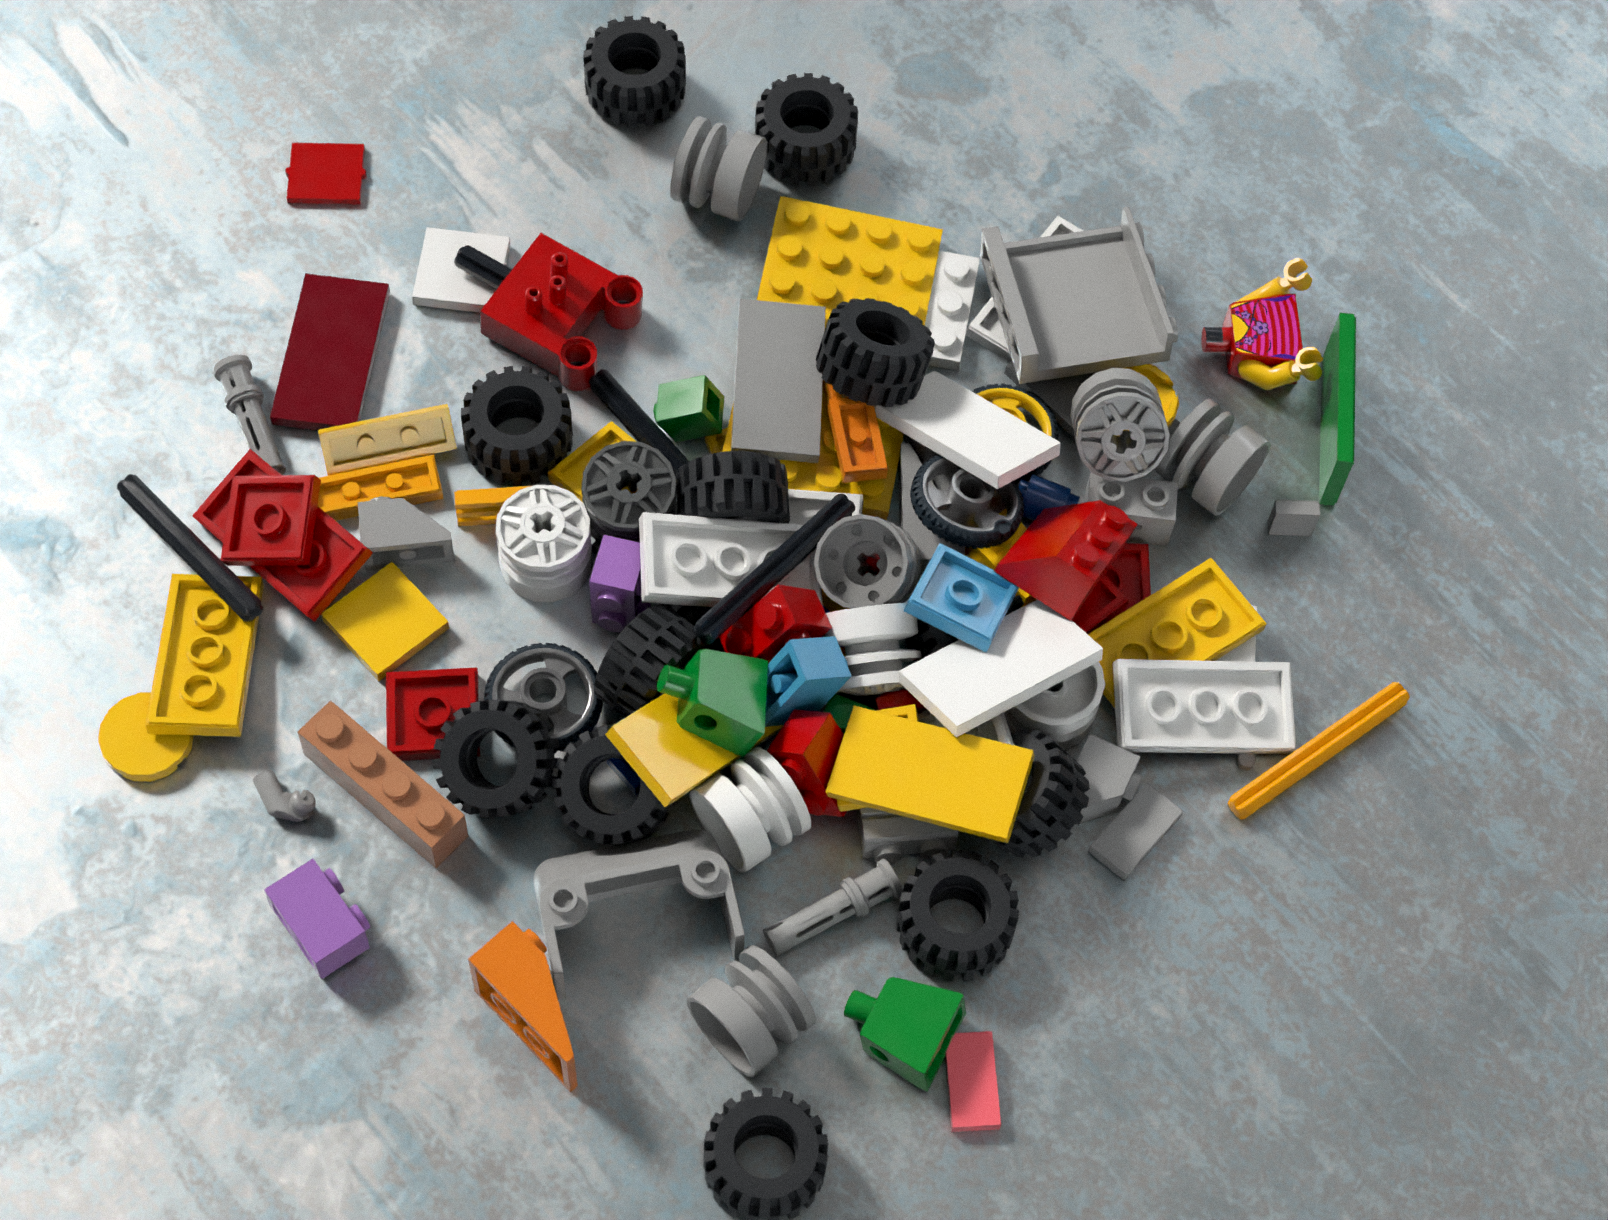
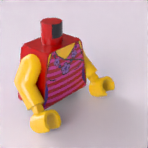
M1300 258L1290 260L1284 268L1285 278L1278 276L1230 304L1223 327H1203L1201 336L1202 351L1225 352L1227 370L1232 377L1243 378L1264 390H1271L1286 384H1297L1301 375H1304L1309 381H1316L1321 377L1322 369L1318 363L1323 360V357L1315 347L1303 348L1296 294H1290L1289 291L1292 287L1298 291H1304L1311 286L1312 277L1309 273H1303L1296 277L1308 268L1305 261Z

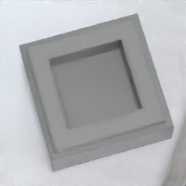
M1275 500L1267 521L1268 535L1312 536L1320 517L1319 502Z

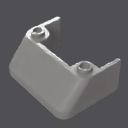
M697 829L687 830L631 843L554 857L543 861L534 873V890L558 1000L566 998L555 930L577 925L584 919L587 913L588 902L680 883H683L687 892L694 897L700 899L719 897L733 961L740 962L739 954L744 950L745 934L729 867L716 840L705 831Z

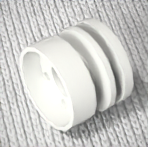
M556 485L530 486L518 490L504 502L497 514L496 538L499 549L500 569L506 584L517 595L534 602L562 600L570 597L583 587L592 569L590 518L584 503L572 492Z
M907 603L881 604L826 613L832 628L823 637L835 636L839 646L845 647L846 656L844 657L847 660L852 676L836 693L860 697L879 695L905 688L899 683V671L902 670V663L922 658L921 651L900 649L899 640L918 634L917 618L904 612Z
M760 747L745 755V762L737 760L730 764L732 782L718 773L690 791V801L702 828L716 840L725 860L741 873L747 872L771 855V845L768 837L778 845L784 846L792 841V834L799 836L811 829V818L808 808L796 785L779 762Z

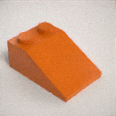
M512 921L468 958L474 991L571 1093L578 1086L575 1059L549 970V964L544 954L547 948L531 929L523 932Z

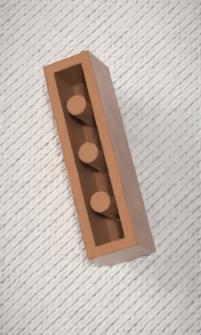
M331 700L297 731L304 755L434 868H437L469 837L465 815Z

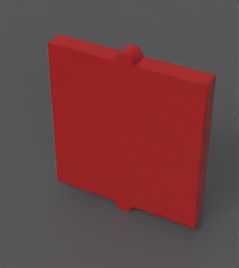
M292 143L290 167L285 169L286 177L288 178L287 202L361 204L362 180L367 178L366 170L363 168L364 144Z

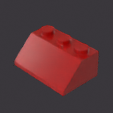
M1101 500L1046 508L1042 510L998 563L994 572L1071 621L1114 564L1138 524L1129 519L1120 508L1107 505Z

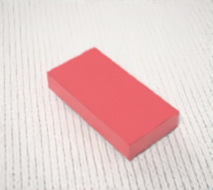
M992 1031L955 1033L945 1056L951 1132L1000 1130L1001 1117Z

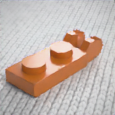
M825 382L827 410L843 483L886 479L888 467L874 406L866 405V403L860 401H853L849 397L842 398L841 394L833 389L834 386Z

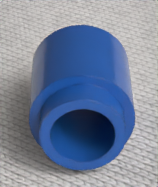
M1032 474L1029 482L1021 479L1019 483V490L1024 500L1023 517L1032 521L1037 518L1043 509L1078 504L1080 496L1070 493L1071 488Z

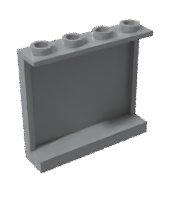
M1123 207L1120 226L1014 242H1003L999 226L982 229L980 259L1019 384L1100 372L1110 368H1126L1170 361L1172 343L1178 341L1177 323L1174 317H1168L1163 285H1157L1155 281L1153 256L1151 253L1146 254L1144 250L1142 225L1134 222L1129 207Z

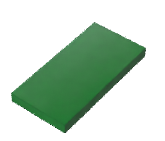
M1339 313L1322 360L1319 504L1334 506L1337 503L1354 464L1355 314Z

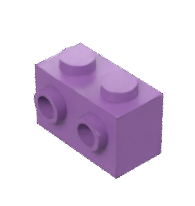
M603 535L589 580L592 623L598 624L605 630L621 632L636 616L651 607V603L642 602L640 543Z
M313 858L264 889L271 909L321 980L370 948L365 931L371 927L366 917L356 904L348 908L340 897V894L345 892L335 873L330 868L322 871Z

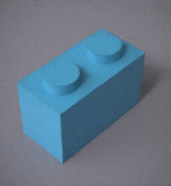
M835 636L789 640L768 663L765 727L784 725L794 709L819 712L852 677L847 660L843 656Z

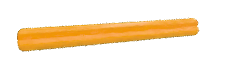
M1392 682L1231 795L1227 803L1229 809L1238 819H1246L1404 707L1410 698L1408 691L1403 688L1401 683Z

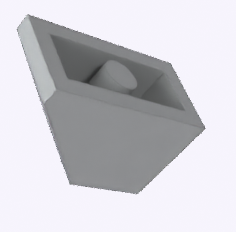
M376 497L370 501L358 502L360 541L373 552L364 563L366 570L382 569L390 562H393L397 567L455 561L451 532L405 499Z
M1092 734L1089 735L1077 759V762L1086 772L1084 777L1089 780L1090 787L1084 793L1089 797L1088 806L1080 812L1084 816L1080 824L1116 813L1123 798L1132 801L1143 777L1135 773L1140 756Z

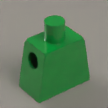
M702 649L693 656L683 669L665 665L661 670L657 681V691L678 698L677 723L681 728L742 757L765 734L768 661Z
M890 977L886 980L878 998L856 989L853 990L844 1009L845 1017L864 1024L860 1032L863 1051L926 1092H928L946 1056V1051L966 1015L963 994L896 977Z

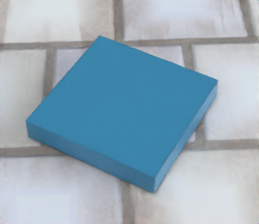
M939 543L910 596L904 612L987 653L1019 587L994 572L993 569Z

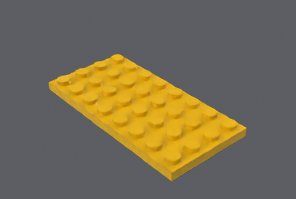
M780 196L757 300L826 307V328L830 313L833 309H836L838 304L841 302L849 303L850 299L858 298L865 300V298L881 302L886 301L897 307H902L908 310L911 315L917 316L922 320V325L925 326L943 229ZM823 380L818 463L779 460L787 469L788 489L863 494L862 514L879 517L887 521L899 462L900 446L904 434L877 418L888 467L886 479L843 483L827 410L828 403L824 385L825 381ZM841 394L842 398L848 397L844 394ZM733 406L722 452L731 451Z

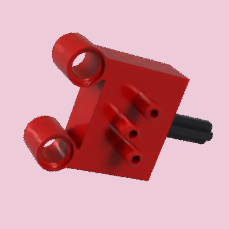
M543 233L538 235L513 269L469 245L462 246L454 260L456 267L497 289L480 310L481 334L559 377L561 384L572 391L589 389V380L591 376L597 373V348L592 341L581 335L601 309L604 310V317L607 323L619 330H628L635 327L642 317L643 288L638 280L628 275H617ZM619 301H627V302H630V303H629V304H619V303H617V302H619ZM573 362H582V363H585V365H583V366H574V365H571L570 363H573Z

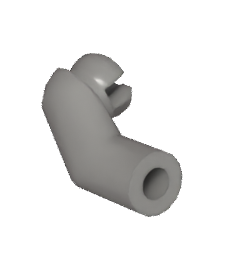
M273 770L263 771L253 778V783L267 812L271 816L300 822L308 819L313 814L316 800L314 795L308 790L303 789L301 794L297 790L293 793L284 792Z

